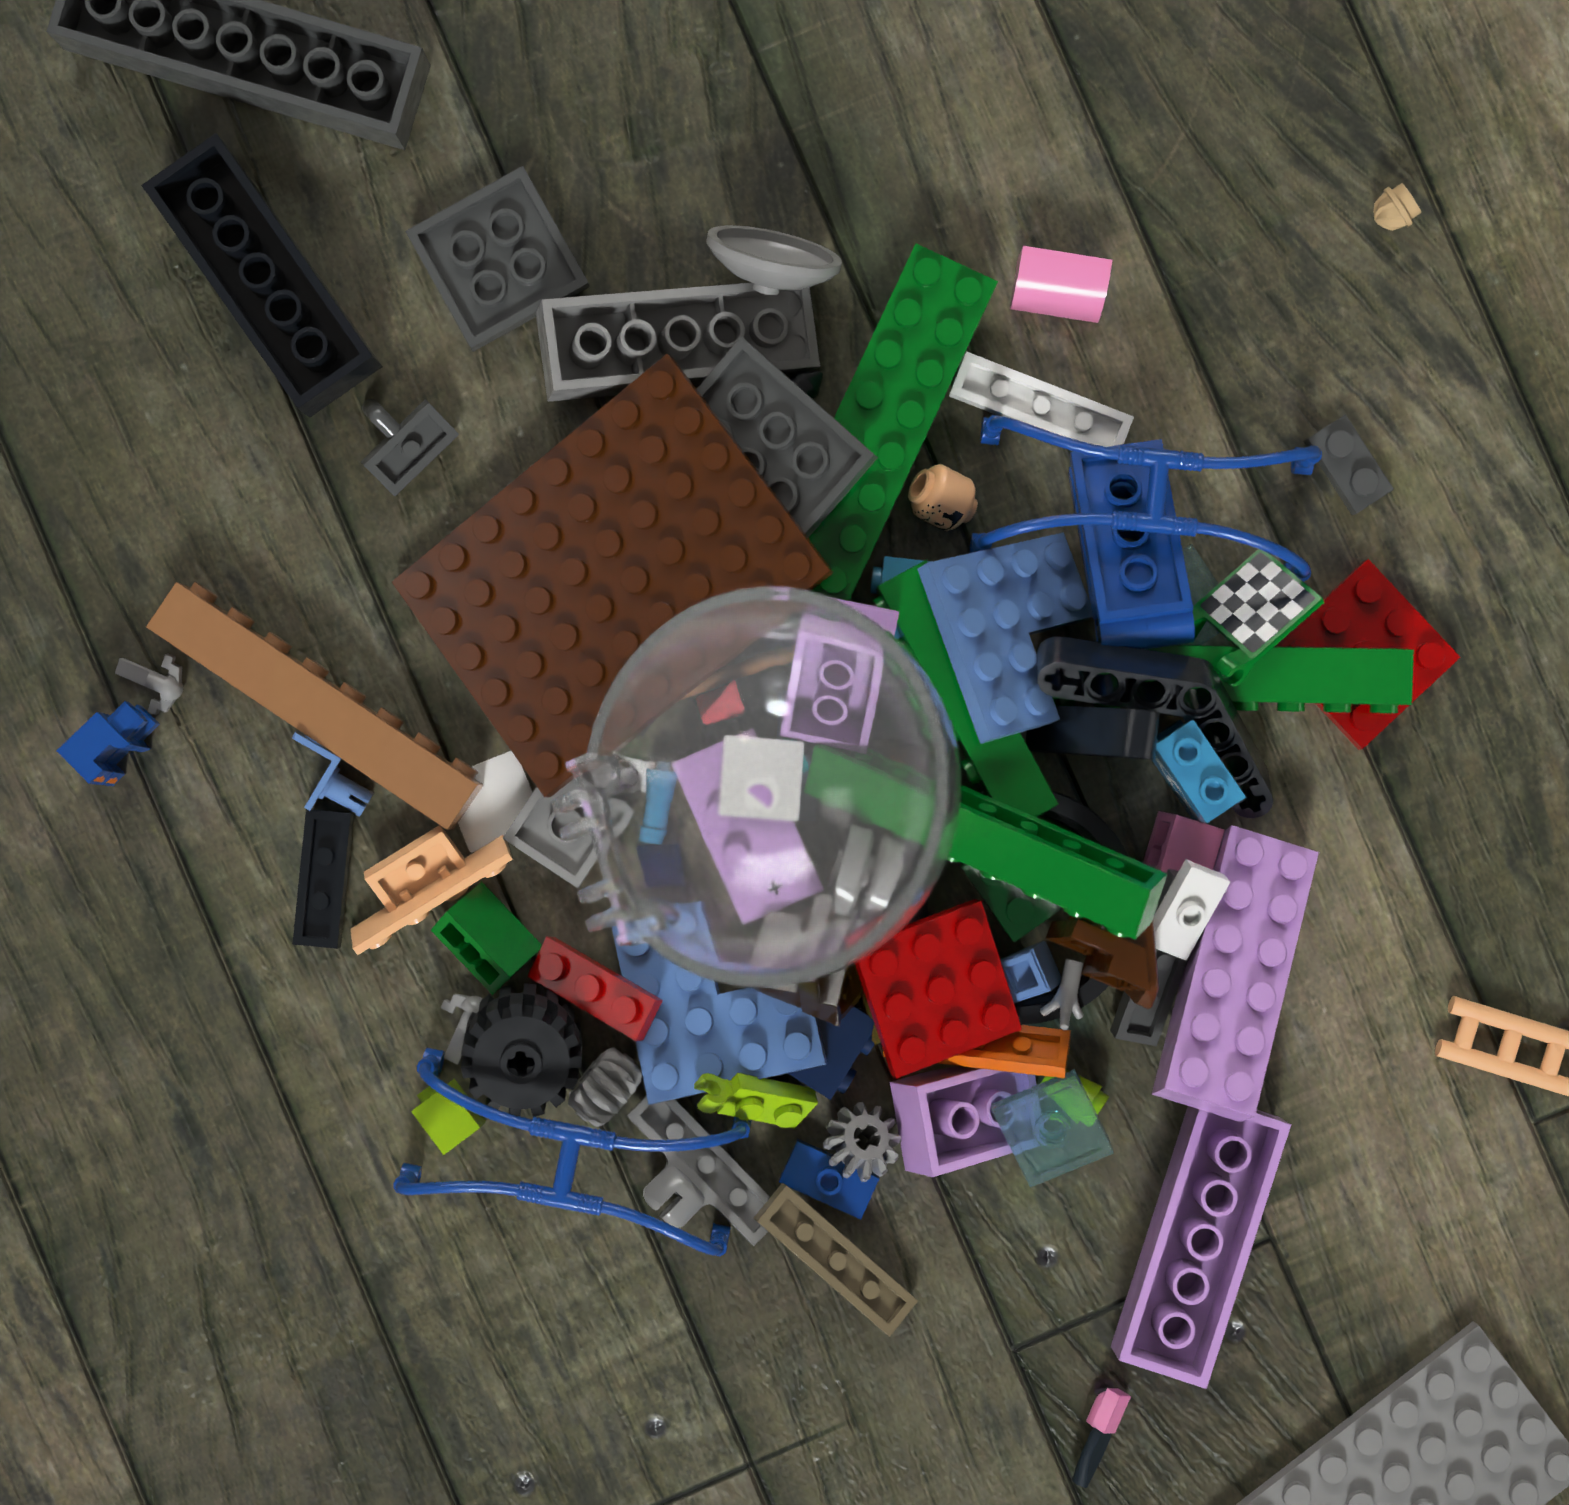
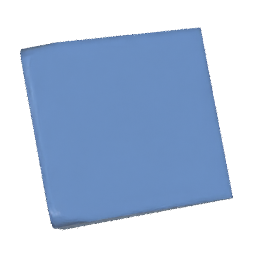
M1045 941L1033 944L1000 959L1014 1003L1049 992L1061 983V975Z

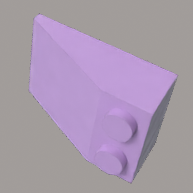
M955 1066L928 1071L890 1082L898 1133L901 1136L900 1144L905 1171L935 1177L1047 1143L1035 1075Z

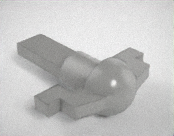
M169 653L164 656L161 667L169 670L167 677L125 658H119L115 674L160 693V701L155 698L151 699L148 708L149 713L157 715L160 710L168 712L176 699L183 693L182 666L174 663L176 656Z
M455 993L451 1001L445 999L441 1005L442 1009L452 1014L455 1012L456 1007L464 1010L444 1055L445 1059L457 1065L460 1064L463 1057L461 1051L467 1022L472 1012H478L480 1001L483 999L480 996H467Z

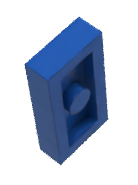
M797 1138L780 1175L779 1183H784L794 1190L861 1220L880 1179L879 1176L871 1173V1178L868 1181L861 1182L857 1169H855L849 1178H843L842 1171L845 1164L842 1161L835 1166L829 1165V1159L833 1154Z

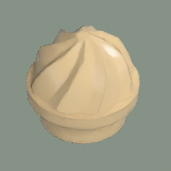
M1400 183L1393 189L1388 186L1374 203V220L1378 225L1391 231L1404 226H1411L1413 224L1411 219L1421 213L1418 204L1403 183Z

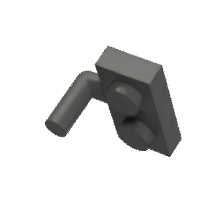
M367 399L362 405V410L386 437L360 462L396 496L459 433L426 399L400 424L378 401Z

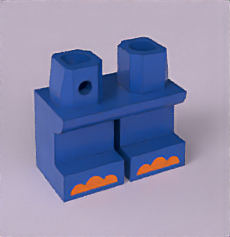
M124 701L111 715L96 712L57 752L89 784L114 786L125 775L116 764L130 750L136 752H147L151 748L143 740L160 724L141 705L133 706L131 703Z

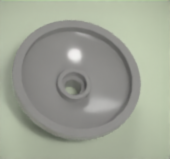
M735 225L716 226L708 231L706 240L713 255L729 271L753 283V290L767 295H778L780 289L801 290L826 282L840 272L842 264L841 258L836 253L819 244L793 235L762 228Z

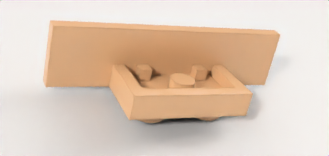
M438 825L364 871L366 882L385 908L350 929L352 947L356 954L359 955L369 948H379L391 938L393 933L407 924L415 925L428 916L430 910L445 901L451 902L460 898L466 893L469 886L484 877L490 878L499 874L506 867L507 863L513 860L508 842L503 839L504 836H499L464 858L443 827Z

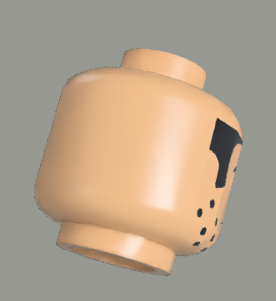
M942 464L932 466L929 469H922L910 485L908 498L911 501L914 515L944 531L956 529L962 523L969 522L977 510L978 502L975 499L976 489L973 481Z

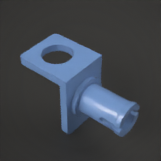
M296 730L292 739L331 760L330 765L304 808L310 811L318 798L322 800L325 796L360 817L366 805L350 795L368 804L374 791H369L339 774L340 768L336 766L341 758L301 731Z

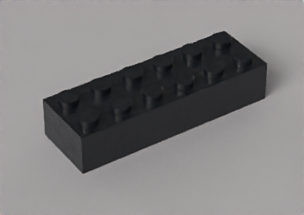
M217 133L141 185L291 400L309 418L383 367L242 165Z

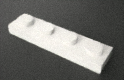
M967 351L949 394V397L995 415L1016 419L1068 438L1104 447L1124 444L1134 416Z

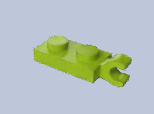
M705 1073L694 1084V1089L708 1093L697 1104L698 1109L705 1113L717 1111V1114L738 1117L742 1120L775 1124L783 1128H796L818 1104L816 1092L810 1087L766 1078L758 1079L757 1076L737 1073L731 1080L719 1078L711 1073Z

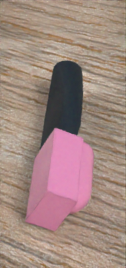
M1107 1388L1106 1391L1098 1394L1086 1419V1422L1094 1428L1088 1436L1072 1477V1481L1081 1487H1088L1111 1439V1433H1116L1131 1398L1129 1394L1118 1388Z

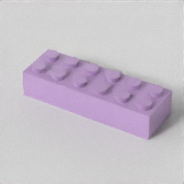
M1233 825L1224 831L1213 870L1224 874L1229 879L1230 884L1188 959L1179 984L1152 1095L1238 1122L1255 1117L1319 852Z
M1187 1107L1111 1344V1348L1119 1361L1207 1389L1291 1124L1278 1116L1256 1110L1255 1117L1238 1122L1197 1108Z

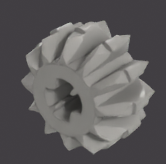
M615 1047L607 1049L592 1062L578 1080L574 1090L569 1092L568 1105L585 1122L588 1121L595 1127L602 1126L609 1122L619 1112L621 1107L628 1102V1099L641 1082L642 1071L626 1053L622 1054Z
M858 1102L854 1106L853 1112L843 1107L837 1112L838 1120H830L827 1124L826 1129L832 1136L825 1139L823 1147L828 1150H836L837 1153L829 1159V1165L835 1166L842 1161L845 1164L842 1171L843 1178H849L855 1169H857L861 1182L868 1181L871 1178L872 1172L882 1177L888 1171L886 1163L893 1164L898 1160L899 1155L892 1147L901 1143V1136L888 1132L896 1124L894 1118H888L885 1122L879 1119L882 1114L881 1106H875L868 1114L864 1103ZM859 1134L864 1135L868 1139L865 1145L869 1146L865 1150L856 1145L860 1140L859 1138L856 1139Z

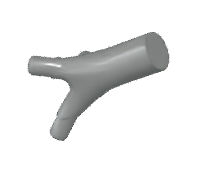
M1065 959L1062 979L1057 993L1048 1004L1040 1009V1013L1043 1016H1047L1052 1011L1060 1008V1028L1062 1030L1069 1028L1071 1012H1073L1076 1019H1081L1084 1016L1078 1002V987L1083 963Z

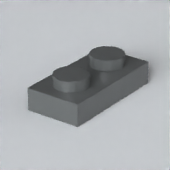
M1346 414L1304 441L1307 447L1317 446L1321 449L1322 458L1317 463L1352 516L1394 490Z

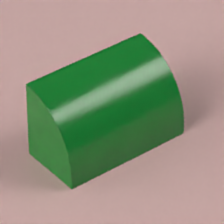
M482 881L453 905L431 929L435 936L492 995L511 979L542 947V944Z

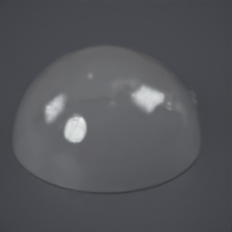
M755 587L717 595L693 605L668 620L642 643L628 659L607 692L594 722L587 753L565 762L567 771L573 773L577 789L551 801L555 813H566L577 807H583L585 816L559 829L563 841H568L590 834L604 879L577 891L581 903H593L607 896L610 900L612 908L592 915L591 918L585 920L589 932L599 931L617 924L620 934L616 936L618 946H638L646 942L660 955L684 970L720 983L754 988L780 987L816 980L845 969L876 951L892 939L912 919L935 886L952 849L961 805V770L951 721L939 693L928 674L913 655L888 630L856 609L836 599L812 591L789 587Z

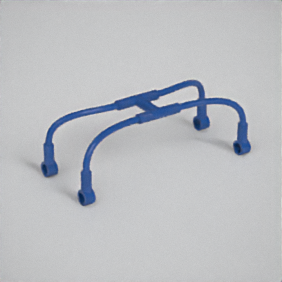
M992 415L989 418L983 417L980 444L999 445L1000 434L1004 428L1067 450L1117 460L1118 464L1150 467L1146 513L1114 510L1112 514H1064L1027 520L1007 525L988 533H972L969 553L987 550L996 541L1041 529L1072 525H1111L1112 529L1195 537L1196 534H1204L1229 539L1255 547L1288 562L1283 565L1303 582L1311 576L1310 566L1303 558L1272 541L1233 528L1198 522L1196 518L1164 514L1169 469L1200 472L1202 468L1238 469L1291 462L1292 474L1311 475L1314 464L1322 458V451L1317 446L1295 447L1293 450L1253 456L1204 457L1203 453L1122 445L1119 448L1104 447L1068 438L1004 416Z
M426 1047L423 1059L417 1064V1072L431 1088L452 1102L478 1115L514 1128L530 1131V1135L562 1141L553 1187L534 1185L527 1182H520L519 1185L493 1181L420 1183L422 1166L403 1163L400 1175L393 1183L394 1190L402 1195L441 1193H495L517 1196V1200L597 1216H600L601 1213L616 1216L650 1228L705 1254L722 1256L726 1253L730 1226L713 1223L710 1242H707L652 1216L618 1204L605 1202L603 1197L571 1191L580 1145L613 1151V1148L654 1152L704 1149L724 1145L741 1138H748L752 1120H742L734 1117L732 1129L729 1131L704 1137L674 1140L625 1138L616 1136L615 1132L602 1131L560 1121H551L533 1117L531 1120L487 1106L443 1082L438 1077L443 1068L445 1051Z

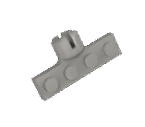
M646 1095L626 1115L649 1140H674L709 1136L701 1125L675 1099L648 1105ZM720 1145L696 1150L662 1152L667 1161L665 1167L644 1188L643 1197L646 1203L656 1211L674 1193L677 1195L659 1215L666 1223L681 1228L703 1206L710 1204L752 1246H755L767 1234L768 1231L753 1218L770 1196Z

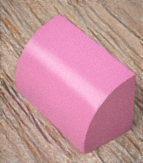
M1023 246L1018 256L1010 309L1098 323L1107 294L1112 260Z
M1158 811L1143 864L1167 873L1168 869L1179 871L1185 859L1213 870L1225 830L1180 815Z

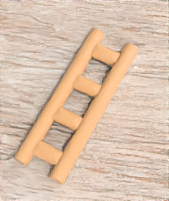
M1451 997L1448 1004V1013L1460 1016V1023L1454 1043L1439 1039L1435 1048V1056L1569 1097V1078L1558 1075L1565 1049H1569L1568 1030L1460 997ZM1479 1022L1504 1030L1497 1056L1472 1048ZM1522 1035L1547 1043L1540 1069L1515 1062Z

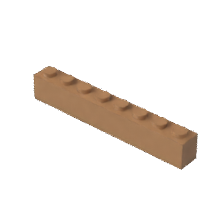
M194 581L192 586L189 587L178 582L175 583L146 628L446 830H452L457 826L483 787L482 783L474 779L478 774L476 769L457 757L451 763L437 754L441 748L440 745L420 732L414 738L400 729L404 721L385 708L381 707L376 713L363 704L367 696L346 682H343L339 688L327 680L326 676L329 671L309 657H306L302 663L288 653L292 646L271 632L266 637H263L251 628L255 623L253 619L234 607H231L226 612L214 604L218 596L201 584Z

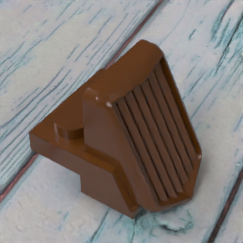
M1069 916L1068 920L1051 922L1045 939L1085 955L1086 958L1081 974L1120 991H1125L1137 1005L1147 1009L1152 1008L1159 990L1154 921L1135 940L1130 937L1116 936L1110 933L1105 926L1087 918L1080 919Z

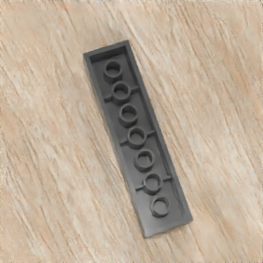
M56 0L46 31L66 51L402 150L406 149L431 66L422 47L262 0Z

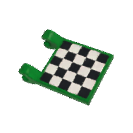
M1258 549L1193 606L1195 638L1205 623L1208 622L1238 648V650L1222 657L1216 666L1222 674V680L1229 686L1236 687L1246 678L1258 660L1324 603V600L1270 553Z

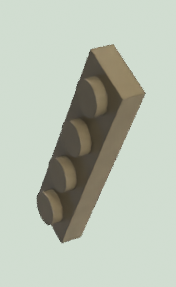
M784 1183L778 1187L753 1219L889 1337L918 1302L917 1299Z

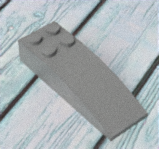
M753 283L542 299L536 311L547 402L616 396L666 354L674 358L692 384L698 387L741 336L784 374L817 369L820 367L810 287L801 290L780 289L778 295H767L753 290Z

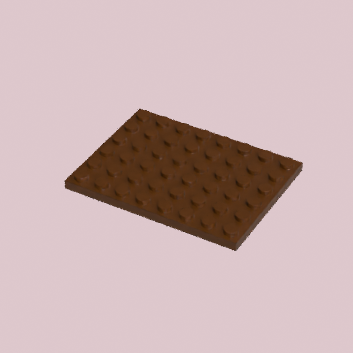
M666 354L395 578L392 584L544 797H552L834 572L674 358Z

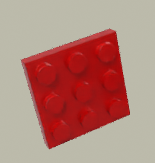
M1369 559L1364 560L1323 598L1324 603L1276 645L1283 647L1414 649L1412 703L1461 658ZM1315 703L1323 712V703ZM1352 704L1351 712L1323 713L1357 749H1363L1409 705H1398V713H1370V704Z
M970 900L849 946L890 1073L896 1079L1022 1030L981 900Z

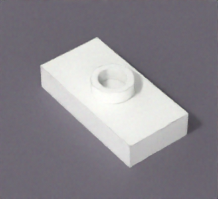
M1185 859L1153 917L1156 949L1187 961L1230 884L1229 879L1224 874Z

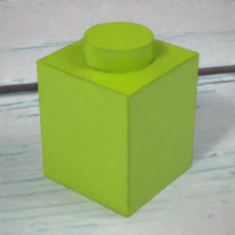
M455 1078L447 1083L467 1096ZM430 1086L417 1095L421 1103L411 1111L443 1155L480 1129L486 1122L483 1116L452 1102Z

